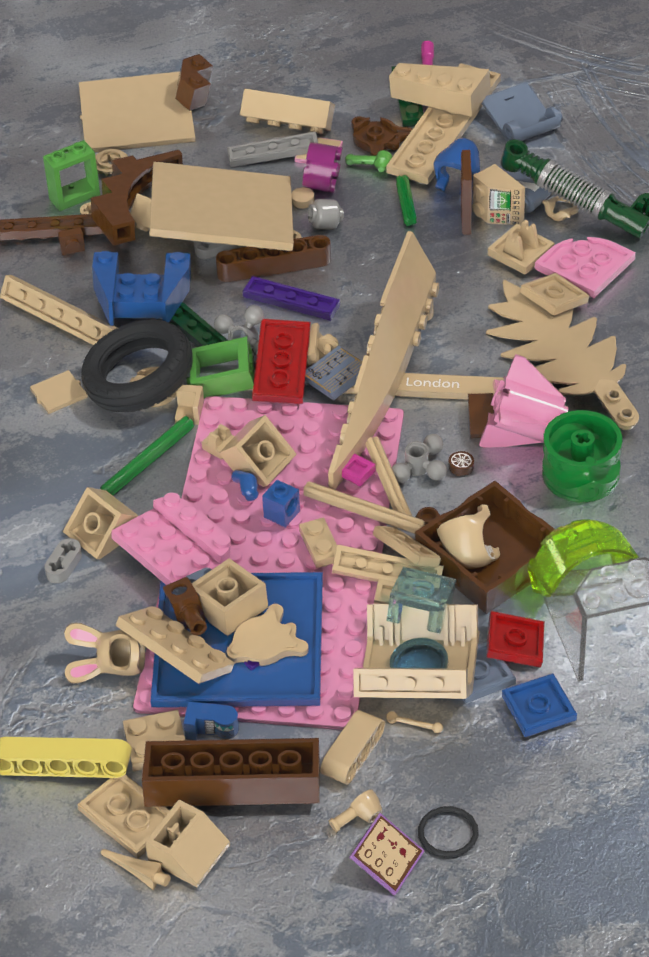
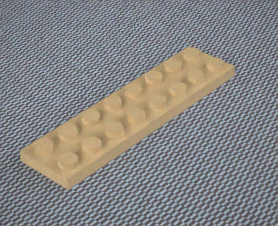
M460 63L458 66L467 68H477ZM489 71L490 92L488 95H491L501 81V74ZM483 105L479 106L472 117L428 107L386 165V173L395 176L406 175L410 180L429 184L435 176L433 163L436 156L454 140L462 137Z

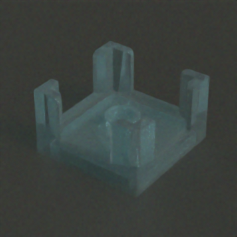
M403 567L390 593L386 621L400 623L403 606L429 611L427 630L440 634L444 624L446 607L448 604L453 603L456 579Z

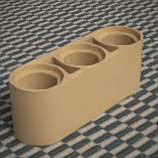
M357 710L323 758L320 773L346 785L350 784L384 732L385 721Z

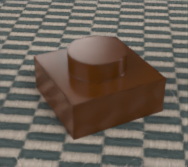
M81 227L58 232L62 256L85 251Z

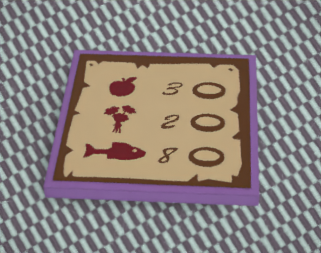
M379 813L349 858L391 894L396 895L425 850L384 815Z

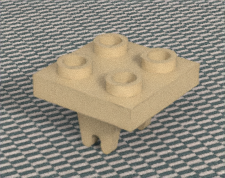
M524 220L521 226L518 224L514 225L488 247V256L526 275L535 267V262L552 248L555 243L538 235L536 225L533 223L529 226L528 221Z

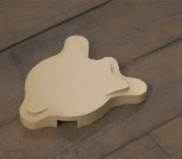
M272 604L263 615L250 618L238 626L234 633L233 641L227 648V658L234 663L248 662L250 660L259 662L260 666H266L287 656H305L309 650L308 643L296 637L297 631L294 623L281 624L284 615L283 607L279 604Z

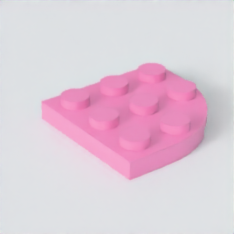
M587 237V240L573 242L572 238L554 245L535 262V270L547 276L557 273L590 297L595 298L635 260L636 252L602 238Z

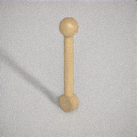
M392 711L386 714V720L390 724L401 722L432 729L434 733H441L443 731V726L439 722L431 724L397 716V713Z

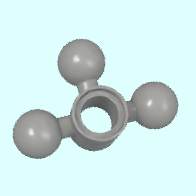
M252 305L245 310L244 317L246 322L241 326H234L232 318L226 314L216 317L214 328L217 332L221 334L229 333L228 340L241 338V332L244 331L250 346L253 347L254 354L257 356L258 332L253 326L261 323L264 318V312L259 306Z
M430 434L425 437L423 442H411L405 447V463H397L392 466L399 484L408 481L410 475L421 476L426 472L428 477L434 481L442 480L446 476L447 467L444 462L440 460L431 462L428 460V454H438L442 450L443 440L440 436Z

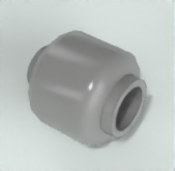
M316 199L313 204L309 205L308 221L316 229L334 230L339 222L343 221L344 211L336 200Z

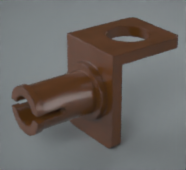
M184 577L163 586L164 593L173 607L177 622L183 624L186 630L190 629L193 635L203 634L207 629L206 619L198 593L189 578ZM178 587L187 588V590L180 595H175L172 593L174 589Z

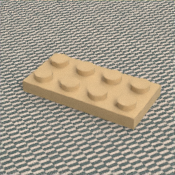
M151 606L121 615L115 626L198 684L231 673L235 664L226 657L225 653L209 646L202 637L191 634V632L184 628L183 624L173 621L157 607Z

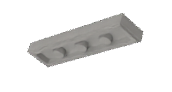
M309 132L227 147L230 166L237 167L304 155L308 152L310 142L318 143L316 132Z

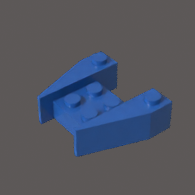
M94 252L92 264L93 289L110 326H113L114 318H162V321L169 322L190 291V253H166L164 275H158L155 273L119 274L118 252Z

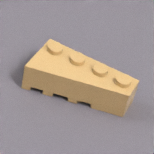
M398 63L389 75L392 98L470 117L474 115L490 92L489 69Z

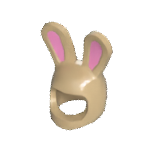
M70 623L66 626L64 634L67 642L73 645L97 648L96 658L74 661L66 666L65 677L70 683H83L102 673L121 676H135L142 673L145 664V646L124 631L101 632L82 623Z

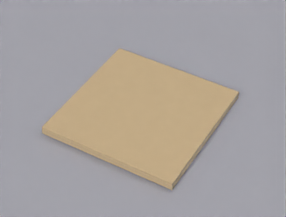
M153 162L149 236L293 251L291 176Z

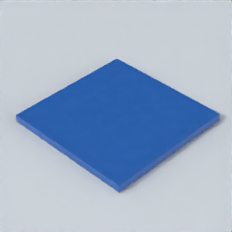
M323 572L251 573L266 584L268 608L272 604H279L283 607L284 615L281 624L294 623L296 625V637L308 643L309 651L307 655L302 657L287 656L270 665H259L252 671L243 662L235 663L231 673L198 684L154 653L151 707H187L188 701L229 705L232 707L320 706ZM160 580L158 608L167 617L177 621L173 607L163 590L165 584ZM267 609L258 614L256 617L263 615L267 611ZM205 617L207 629L198 636L202 637L205 643L212 648L225 653L227 657V648L233 641L235 631L227 636L210 624Z

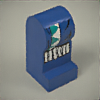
M188 701L183 723L186 740H197L198 734L217 735L223 739H230L238 734V712L234 707Z

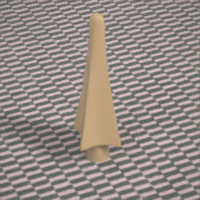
M106 849L101 850L102 856L126 869L152 890L155 889L157 883L166 887L170 882L171 877L162 872V863L137 859Z

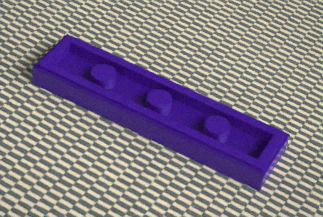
M254 276L251 277L242 291L244 298L329 321L332 320L340 307V299Z

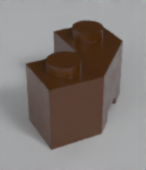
M200 54L183 59L177 82L175 99L189 111L206 105L211 87L209 81L213 65Z

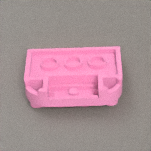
M167 493L164 497L153 500V509L111 531L112 539L165 585L206 567L214 569L230 557V537L194 505L180 498L177 493Z

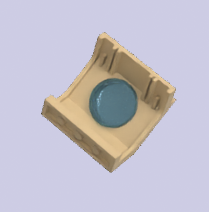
M367 604V646L363 668L353 669L354 697L467 699L473 692L479 642L478 604Z

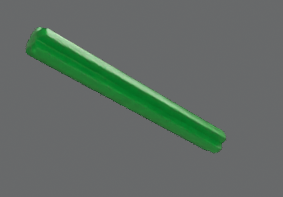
M187 416L182 417L102 484L100 489L106 490L111 495L116 494L194 428L193 420Z

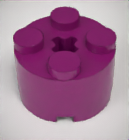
M310 142L302 186L334 193L337 179L333 178H338L341 164L337 163V160H341L343 147Z

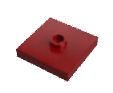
M491 611L488 622L486 657L541 668L543 663L545 621Z

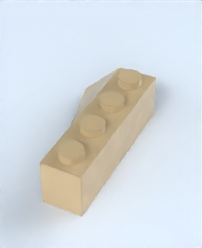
M244 88L240 115L246 118V122L259 124L260 120L268 121L267 125L280 127L281 124H287L289 129L302 131V127L310 128V132L323 134L324 130L331 131L335 104L330 101Z

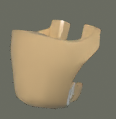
M482 504L477 507L478 513L448 520L437 529L439 539L446 552L465 569L486 566L497 560L500 556L499 547L493 548L490 545H485L483 541V524L491 515L488 505Z

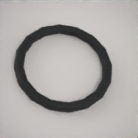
M443 806L429 811L421 819L418 826V838L423 847L432 854L442 857H456L467 853L475 845L479 836L478 824L473 816L464 809L454 806ZM443 812L460 814L471 824L473 835L470 842L463 848L455 851L436 849L428 843L424 836V827L427 821L434 815Z

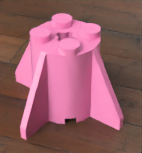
M515 354L507 376L503 377L504 381L496 379L493 381L494 396L491 406H493L494 414H488V422L479 442L480 447H509L543 442L545 428L549 422L555 417L568 412V407L564 406L566 397L525 357Z

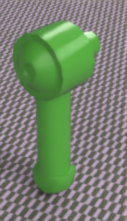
M384 150L379 151L376 156L348 154L345 157V162L350 166L353 164L375 165L379 172L386 171V165L393 156L390 152Z

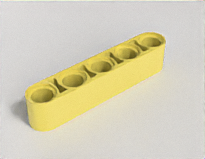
M1 737L0 775L119 778L127 772L132 748L128 742L121 739Z

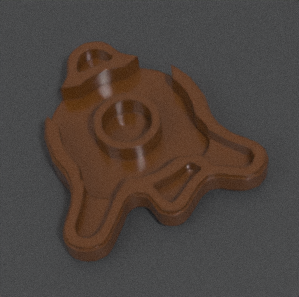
M357 116L351 121L354 143L359 148L370 152L371 156H376L379 151L385 149H399L400 143L405 141L412 131V128L397 126L392 121L380 117V121L370 122V117Z

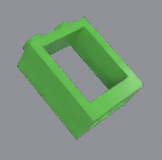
M85 140L43 156L49 200L59 211L90 200L92 197L100 196L95 152ZM84 161L86 177L62 187L59 171Z
M247 336L192 348L193 363L189 373L190 377H187V385L203 386L204 399L209 396H221L253 389L255 377L254 356ZM238 360L239 369L200 377V368Z

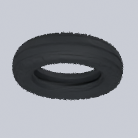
M140 320L132 322V324L122 325L119 329L116 328L109 332L108 335L99 339L87 353L81 370L83 387L89 398L103 409L113 412H135L142 410V408L147 409L156 403L159 404L166 400L186 381L193 363L191 344L179 328L166 321ZM148 348H160L168 351V355L161 366L142 379L129 383H112L106 380L112 367L122 358L133 352Z

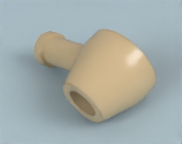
M372 789L363 792L354 799L347 810L334 819L328 820L330 826L337 833L341 827L357 816L368 823H372L379 813H383L379 798Z

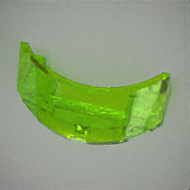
M582 519L560 526L547 535L541 542L542 547L536 557L530 559L527 569L533 592L551 597L554 596L559 584L571 570L592 557L611 554V559L614 561L627 559L633 562L640 560V558L620 530L601 521Z

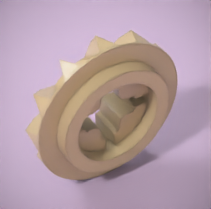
M108 149L96 154L98 174L104 173L106 176L113 174L112 164H109L108 161L112 162L115 159L128 157L127 154L117 149Z

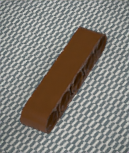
M324 235L293 239V251L258 247H242L221 251L216 255L217 277L222 282H234L251 279L252 276L264 277L327 266L331 262L330 239Z

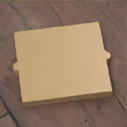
M69 370L30 386V390L37 398V403L41 404L48 414L88 398L87 393L81 387L80 380H76Z

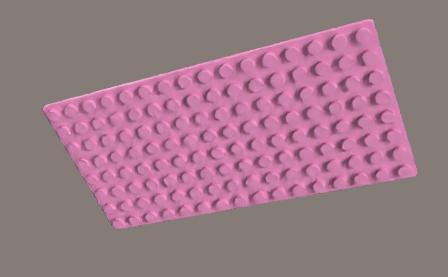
M209 396L204 399L182 499L194 505L230 537L229 558L248 572H323L320 706L234 707L238 712L239 722L343 730L353 714L359 710L360 697H354L353 669L363 668L367 646V604L374 603L378 582L332 573L333 564L316 568L299 532V524L324 517L337 545L383 554L384 543L372 534L375 526H387V524L306 497L303 494L304 486L309 481L329 488L328 472L336 446L340 442L343 423L347 424L349 405L303 402V404L252 401L249 398ZM399 408L388 409L373 436H377L380 439L391 467L397 463L404 411ZM266 415L297 455L268 486L263 487L258 484V498L248 501L241 493L240 484L233 482L231 478L234 471L224 459L221 460L203 450L202 441L209 436L210 432L217 429L220 424L229 428L231 434L236 436L248 422ZM366 447L360 457L372 462ZM377 471L361 487L343 479L336 488L337 491L390 508L389 499ZM276 480L299 489L300 512L286 528L264 518L262 495ZM158 596V601H157V605H156L157 608H158V604H159V596ZM146 648L144 669L140 674L133 704L134 712L158 714L178 710L179 716L185 717L187 707H151L154 652Z

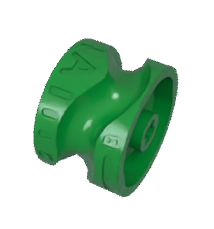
M588 410L569 411L550 421L543 435L544 457L542 461V478L547 488L556 496L572 502H593L612 493L620 479V457L623 442L622 433L617 424L603 414Z

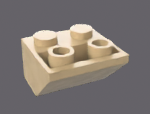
M178 800L147 838L145 844L148 861L162 863V870L198 887L230 846V841L203 811Z

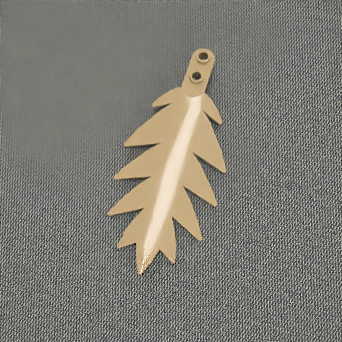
M503 280L502 284L507 302L490 304L488 309L500 316L519 322L489 329L486 331V334L500 338L534 342L503 352L501 357L513 359L515 354L530 361H551L535 368L550 383L572 385L559 389L561 394L585 395L595 392L617 426L622 430L632 429L639 421V413L618 385V382L625 375L626 364H622L612 370L617 350L616 337L611 336L589 346L596 329V317H592L569 328L573 309L552 315L520 293V287L507 280Z

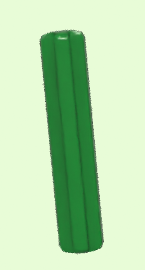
M399 175L396 178V185L404 224L406 226H414L417 223L409 178L406 175Z

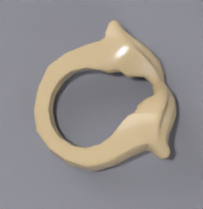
M556 196L542 201L545 205L547 216L554 221L570 218L579 211L576 205L572 208L559 210L554 214L553 210L556 202H566V199L563 200Z

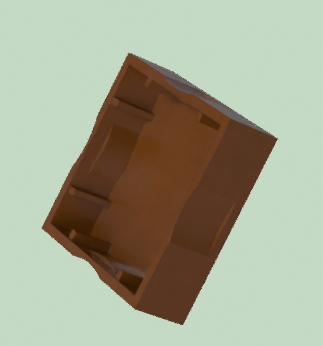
M496 481L491 482L468 497L457 508L443 513L415 531V540L440 556L439 565L443 566L442 577L471 602L478 604V608L485 614H488L566 561L567 539L542 518L528 511L520 500ZM482 504L488 505L491 515L483 524V541L485 545H490L493 548L499 547L500 556L497 560L486 566L465 569L446 552L439 539L437 529L448 520L465 515H474L478 513L477 507Z

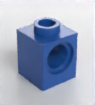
M276 480L262 495L264 518L285 528L300 512L299 489Z

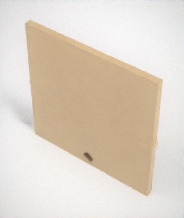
M180 71L79 82L82 112L80 119L83 122L85 142L94 152L108 149L123 150L196 142L192 111H189L175 99Z

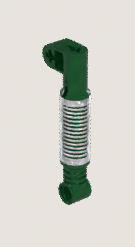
M516 139L506 142L500 161L502 168L506 171L514 173L521 171L523 175L526 173L527 177L531 176L535 185L548 190V192H552L555 196L559 195V198L566 199V202L570 201V204H573V206L577 205V208L584 209V212L588 211V214H591L592 217L594 216L598 220L605 219L639 239L649 229V193L639 195L634 203L629 206L616 199L615 194L598 187L595 183L580 177V175L573 173V171L566 169V167H562L557 162L549 158L540 159V156L530 153L524 142Z

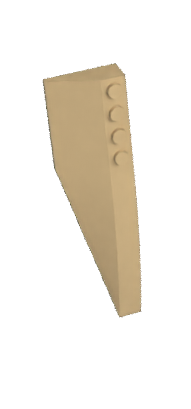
M408 231L382 295L380 306H383L381 314L376 315L374 334L370 335L367 355L363 357L353 390L356 393L354 402L350 401L347 424L343 423L340 442L336 446L329 468L328 485L329 488L334 490L344 479L342 478V469L354 454L361 456L366 448L365 443L367 439L374 436L401 384L414 347L420 344V331L426 328V313L431 314L433 297L438 296L439 283H436V272L414 233Z

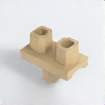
M318 323L311 324L307 367L312 366L339 346V342L331 334L323 336L319 332Z

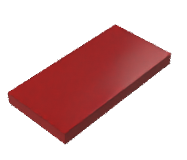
M262 319L252 401L303 404L311 322Z

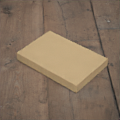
M126 774L119 778H109L77 804L78 810L137 859L146 852L145 841L170 811L165 806L144 807L143 788Z

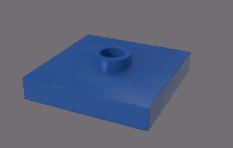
M554 673L502 690V698L524 737L577 720V713Z

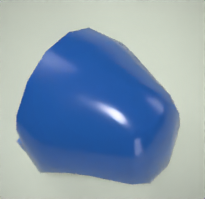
M466 138L454 140L436 156L433 163L437 179L436 189L445 192L450 176L446 171V167L461 170L462 150L471 151L473 187V175L480 172L479 150L473 141Z

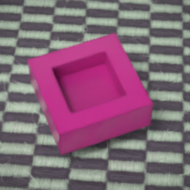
M354 454L342 469V478L361 487L376 471L375 463Z

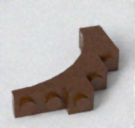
M179 149L141 159H136L132 155L112 160L113 176L101 179L102 195L91 198V216L113 246L135 240V220L129 210L135 201L137 193L141 194L152 186L153 162L183 165V156Z

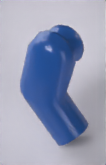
M235 470L231 478L233 482L240 484L242 495L248 501L257 499L259 492L257 491L258 483L256 477L251 473Z

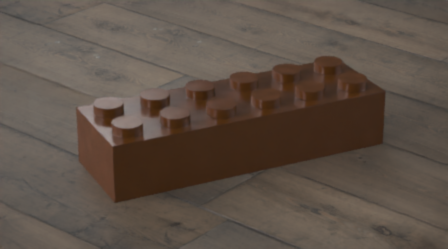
M319 738L146 741L142 774L144 807L174 806L178 800L191 806L320 803Z

